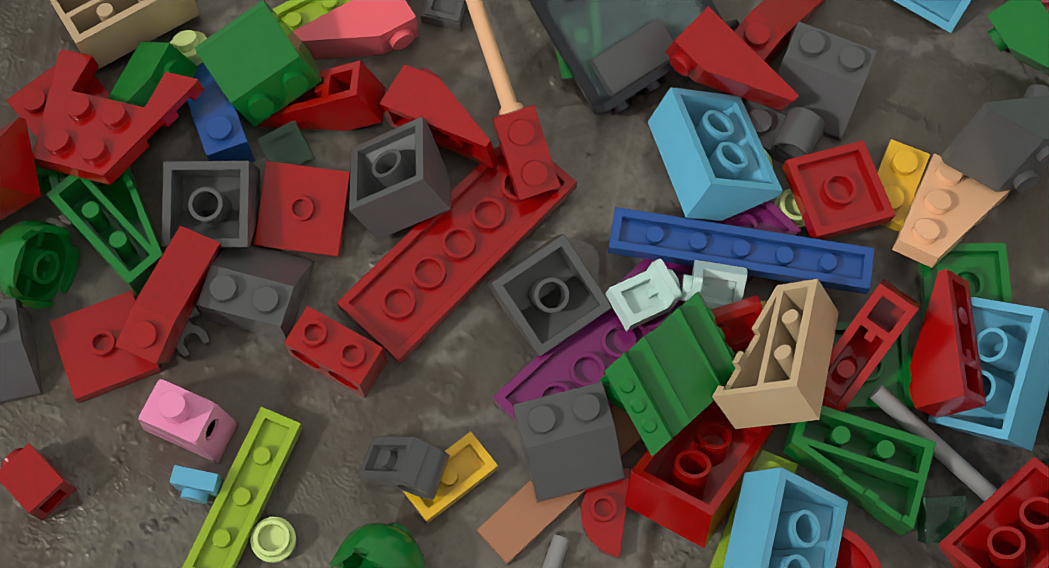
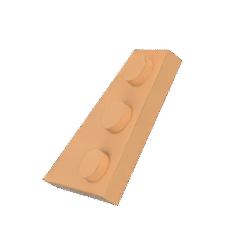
M934 153L926 167L892 250L933 268L962 240L965 234L975 225L977 226L996 205L998 206L1011 190L995 192L944 164L941 157Z

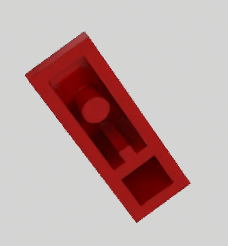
M764 0L750 12L734 32L770 66L790 43L798 21L806 24L825 0Z
M709 6L665 51L670 57V64L679 74L689 76L694 82L782 111L799 96Z
M361 60L319 71L322 82L255 127L348 131L381 123L383 111L379 103L386 93V87Z
M404 64L379 103L389 126L397 128L423 116L430 127L436 145L495 168L498 159L490 139L441 81L440 77L429 69L421 68L418 70Z
M179 226L134 302L115 346L155 364H169L203 288L210 265L215 260L222 243Z
M948 269L938 272L910 363L912 381L909 384V394L911 400L915 404L916 409L936 418L986 406L969 283L966 279Z
M885 279L881 281L832 349L822 402L823 406L841 412L844 411L918 311L920 303Z

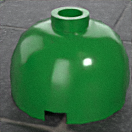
M40 220L22 221L5 229L0 235L1 293L9 299L16 298L20 304L33 309L47 308L56 303L50 300L56 296L59 289L63 293L69 290L78 270V247L71 245L68 236H72L69 230Z
M369 523L356 528L348 534L331 560L330 567L425 568V559L419 545L412 538L411 532L406 527L398 523Z

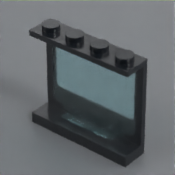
M528 0L594 114L608 111L611 116L629 107L632 104L629 97L640 90L647 94L666 82L663 76L674 68L668 60L615 95L609 96L588 60L657 17L661 18L673 41L708 6L722 19L712 0ZM737 19L725 22L733 31L740 25Z

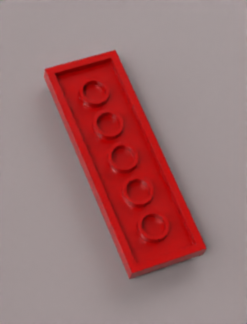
M499 144L494 149L498 159L496 167L492 168L480 163L450 192L451 209L419 222L337 302L338 308L376 344L383 347L384 351L400 365L577 188V182L555 162H553L560 187L518 200Z

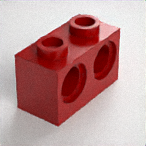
M309 306L306 307L284 341L292 358L363 398H366L387 364L383 347Z

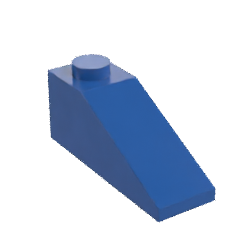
M202 62L197 65L198 69L193 78L199 80L204 90L195 101L189 98L188 103L208 160L255 162L237 109L229 102Z

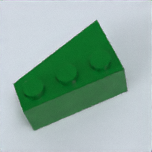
M130 166L111 185L69 175L46 195L127 286L139 296L165 249L161 247L160 237Z
M822 405L819 420L791 423L783 453L896 534L903 536L914 529L936 442Z

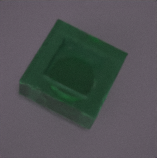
M295 120L257 139L268 161L304 166L316 159L298 122Z
M922 496L917 514L918 542L926 544L940 543L967 518V496Z

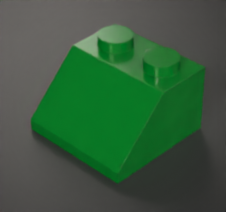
M265 0L250 8L195 47L196 53L229 102L254 127L323 81L311 51Z

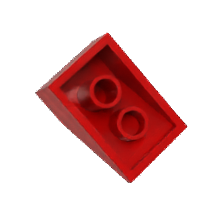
M714 400L654 456H651L649 450H647L631 471L625 506L696 545L705 548L728 514L740 492L744 473L751 472L773 433L774 426L735 429Z

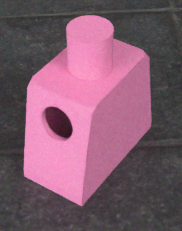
M159 379L138 418L144 431L218 464L239 425L218 404L162 379ZM211 422L215 423L212 433L206 438L209 424Z

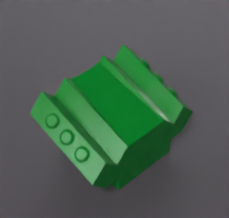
M699 291L670 314L651 333L649 332L632 348L623 353L605 370L606 374L598 381L602 382L608 400L613 405L622 408L630 416L651 456H654L714 401L712 396L718 385L725 387L735 370V366L732 363L736 356L731 346H728L722 328L718 327L713 311L707 307Z

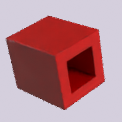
M29 443L24 448H17L9 453L1 463L0 483L29 514L42 521L76 490L48 458Z

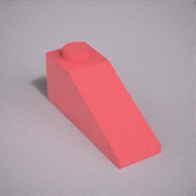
M351 0L293 31L311 51L314 60L384 55L392 50L406 48L413 42L414 38L419 36L416 16L406 0Z

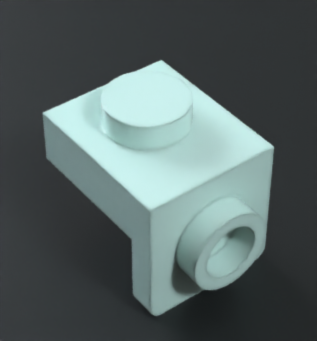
M662 259L653 261L645 272L610 287L605 293L626 332L671 311L682 297L680 283L676 274L672 270L667 269Z
M694 260L692 275H683L680 290L682 297L679 300L687 301L699 291L707 307L711 309L740 301L743 298L747 268Z

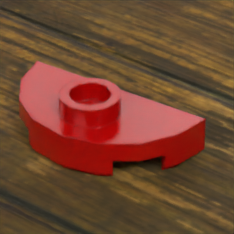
M623 468L624 480L587 489L580 507L581 526L586 532L589 541L601 553L617 559L620 558L626 513L625 501L631 468Z

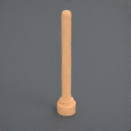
M465 0L501 105L499 115L523 108V105L516 100L483 0Z

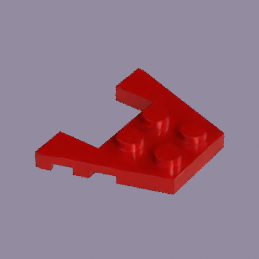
M61 49L57 57L33 152L34 161L41 168L111 185L149 147L147 140L161 126L169 127L179 117L176 111L189 98L195 101L204 90L196 78L165 72L145 107L84 94V90L99 65L91 55Z

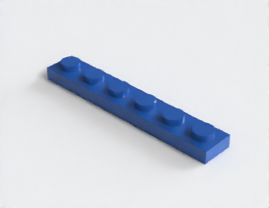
M615 207L608 253L655 261L662 259L663 262L692 267L694 260L747 268L748 276L792 283L818 279L823 288L867 294L870 290L874 248L619 207Z

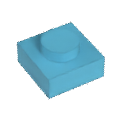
M174 465L169 483L181 492L180 498L195 503L207 504L208 497L216 499L224 480L216 473Z

